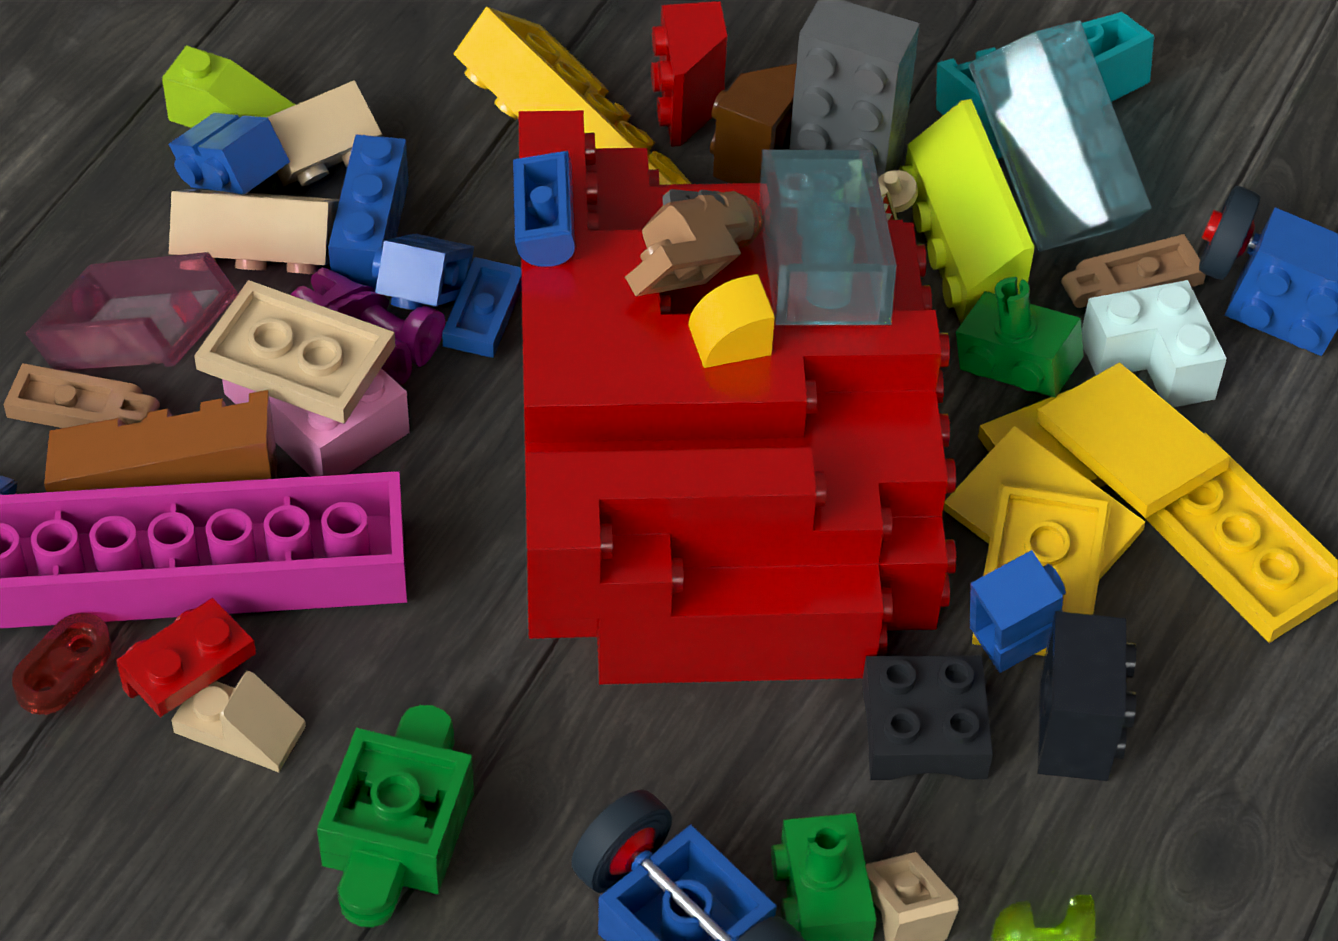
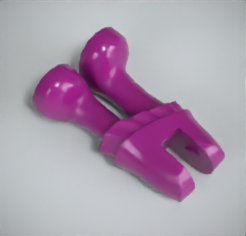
M323 267L311 276V284L314 291L305 286H299L290 294L393 331L395 333V348L381 369L400 386L410 377L412 363L422 367L430 360L441 341L446 322L444 314L431 306L416 308L406 320L399 318L387 311L389 300L383 294L375 293V289L371 286L356 283L337 272Z

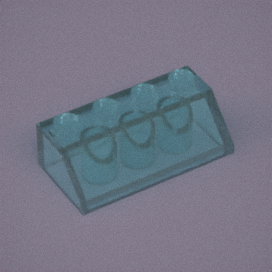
M1080 20L1033 32L969 64L1038 252L1125 228L1151 209Z

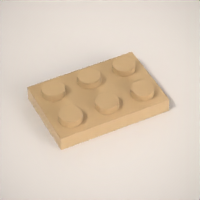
M248 280L194 357L196 369L256 392L268 390L269 396L345 424L395 348V333Z

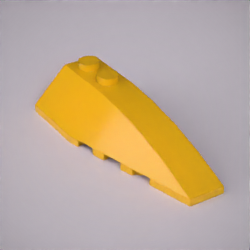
M486 7L454 52V55L467 67L464 72L467 78L477 86L494 93L497 96L494 101L495 105L508 116L518 119V111L584 110V133L595 132V148H648L649 170L659 169V185L691 184L668 157L657 151L650 152L655 142L649 135L627 122L631 115L622 105L613 104L604 96L608 92L607 88L541 25Z

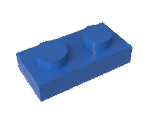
M474 257L443 329V347L494 358L522 290L521 267Z

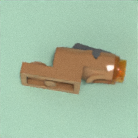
M669 190L662 197L663 207L658 210L642 230L647 247L640 255L642 263L625 278L635 296L706 284L741 254L738 248L748 246L759 235L763 226V216L760 207L752 199L735 191L700 190L696 192Z

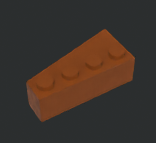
M263 390L249 393V402L226 406L223 398L201 402L200 411L172 416L167 408L147 412V417L142 419L141 422L128 425L119 418L50 430L44 484L46 492L277 479V451L269 391Z

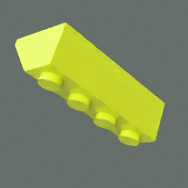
M972 99L962 100L908 144L905 166L899 167V170L912 175L917 184L918 196L913 204L914 224L919 233H925L928 241L927 252L930 265L933 270L939 269L943 279L942 291L945 303L948 308L954 307L960 324H962L984 291L995 294V286L1000 280L1017 277L1018 294H1020L1019 282L1024 279L1028 283L1035 248Z

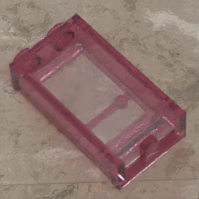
M209 252L90 264L25 334L50 367L56 370L63 371L65 368L70 370L148 365L153 361L155 364L163 362L166 367H171L181 360L236 298L238 293Z

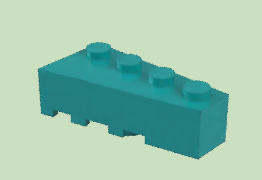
M1123 12L1065 27L1064 36L1057 38L1036 35L1022 39L1021 48L998 54L995 47L976 52V60L957 65L954 58L938 62L936 110L945 115L962 100L972 99L996 158L999 159L1150 83L1154 35Z

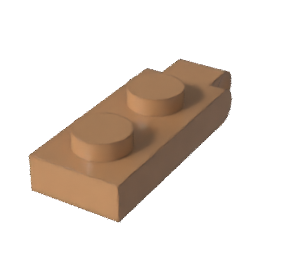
M1182 234L1083 260L1077 265L1076 271L1069 272L1062 278L1061 283L1075 307L1082 308L1087 306L1089 298L1185 280L1189 281L1191 287L1202 285L1206 274L1198 270L1200 258L1186 236Z
M22 363L4 402L7 418L59 428L119 418L126 425L138 423L147 417V412L156 411L160 407V403L156 398L144 395L141 388L132 383Z

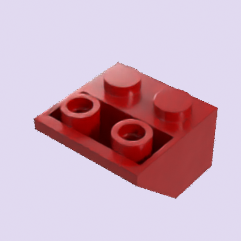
M721 1L661 5V26L652 27L654 56H660L659 62L651 63L653 92H662V97H657L659 127H668L671 147L684 144L712 118L714 102L718 94L724 90L727 31Z

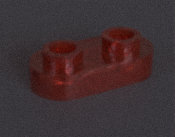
M75 613L61 619L17 665L13 672L12 685L19 705L30 713L40 715L54 713L65 707L110 657L112 644L106 623L98 616L90 613ZM80 647H90L86 652H75ZM43 687H53L47 691L37 692Z

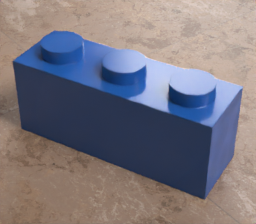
M355 134L328 246L330 269L356 283L371 286L375 291L377 279L372 276L374 256L377 249L383 247L384 240L397 237L409 183L406 139Z

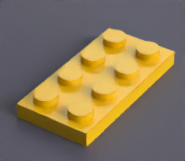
M1206 432L1204 433L1213 442H1215ZM1231 456L1228 470L1145 518L1268 643L1338 600V560Z

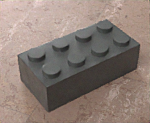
M844 0L817 1L799 33L786 181L793 183L835 182V184H844L845 187L852 182L848 166L859 158L866 164L870 180L874 183L882 174L888 171L899 170L902 163L920 23Z

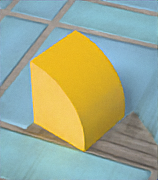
M758 274L737 278L720 285L701 299L694 308L688 326L704 368L770 356L772 354L775 316Z

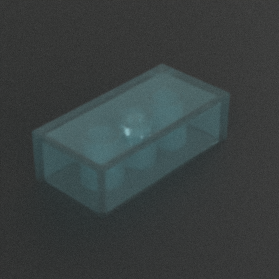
M762 150L759 210L776 325H891L897 265L872 150Z

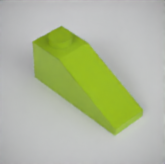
M185 46L162 77L169 121L190 128L213 113L238 115L239 118L243 115L269 117L295 106L294 103L232 60L190 46Z

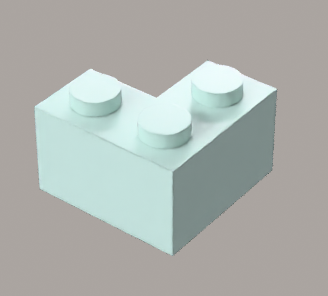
M1188 280L1088 299L1082 326V341L1085 353L1096 375L1120 362L1131 372L1147 369L1159 396L1172 407L1215 400L1227 358Z

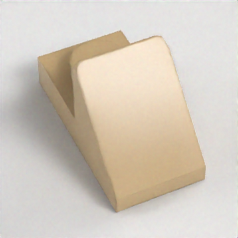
M250 671L244 673L236 688L217 681L213 682L183 702L172 718L174 733L280 772L306 727L305 720Z
M917 852L865 864L872 900L882 914L885 941H945L959 910L957 897Z

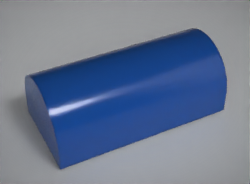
M562 151L513 159L515 244L518 253L523 260L535 266L549 267L560 265L570 259L575 250L572 163L569 152Z

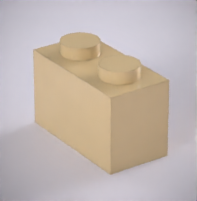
M355 80L267 117L290 161L276 172L283 186L298 180L301 186L312 184L329 173L328 167L342 161L348 167L355 134L379 137L382 135Z

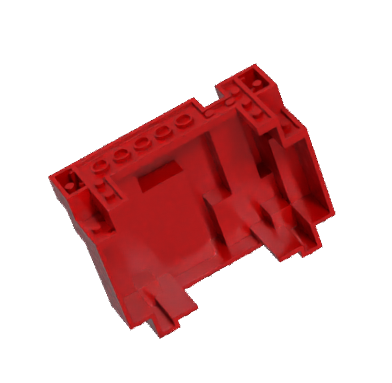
M584 110L518 111L519 158L562 151L569 152L572 163L575 237L573 255L560 265L540 267L532 265L521 258L529 639L597 637L599 685L863 678L866 656L887 654L888 630L936 629L940 607H948L950 602L948 574H954L956 570L954 539H945L942 519L946 493H954L956 489V466L954 458H945L944 448H948L950 442L949 416L947 413L939 414L938 403H942L944 397L943 372L939 369L940 367L949 366L950 342L948 333H939L936 310H932L930 285L921 284V277L926 275V248L924 244L916 245L913 222L903 223V220H856L855 206L846 205L844 184H835V182L659 185V169L649 170L648 148H595V132L584 133ZM675 189L696 192L700 190L735 191L745 197L752 209L754 229L750 239L737 243L741 254L706 284L635 296L625 276L642 263L640 255L647 249L642 230L658 210L663 207V195L669 190ZM758 274L775 316L772 354L770 356L704 368L688 326L694 308L701 299L720 285L737 278Z

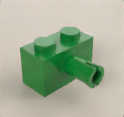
M1017 277L1000 280L995 286V294L984 291L956 331L960 370L1056 398L1084 357L1081 318L1030 304V287L1024 279L1019 282L1020 294H1018Z
M856 813L783 820L781 844L771 846L775 881H785L788 895L787 898H781L780 901L781 918L789 922L802 935L805 941H873L876 916Z

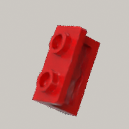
M212 597L197 608L183 612L171 625L149 639L135 643L116 661L125 693L130 698L140 695L156 714L162 717L254 656L256 649L254 640Z

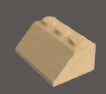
M202 189L172 191L169 254L184 255V265L213 267L215 266V258L236 259L235 268L267 270V261L287 263V272L314 274L318 271L319 265L330 264L328 246L340 199L258 193L237 194Z

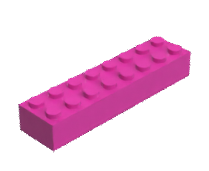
M399 471L0 495V628L178 617L189 609L197 608L212 597L228 614L407 603L403 512Z

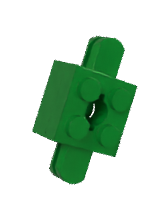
M419 705L409 708L402 716L395 736L356 728L317 827L322 866L344 871L337 888L341 912L349 922L360 927H375L385 924L394 912L403 886L434 894H439L474 795L472 755L452 750L455 743L452 720L444 710L438 707Z

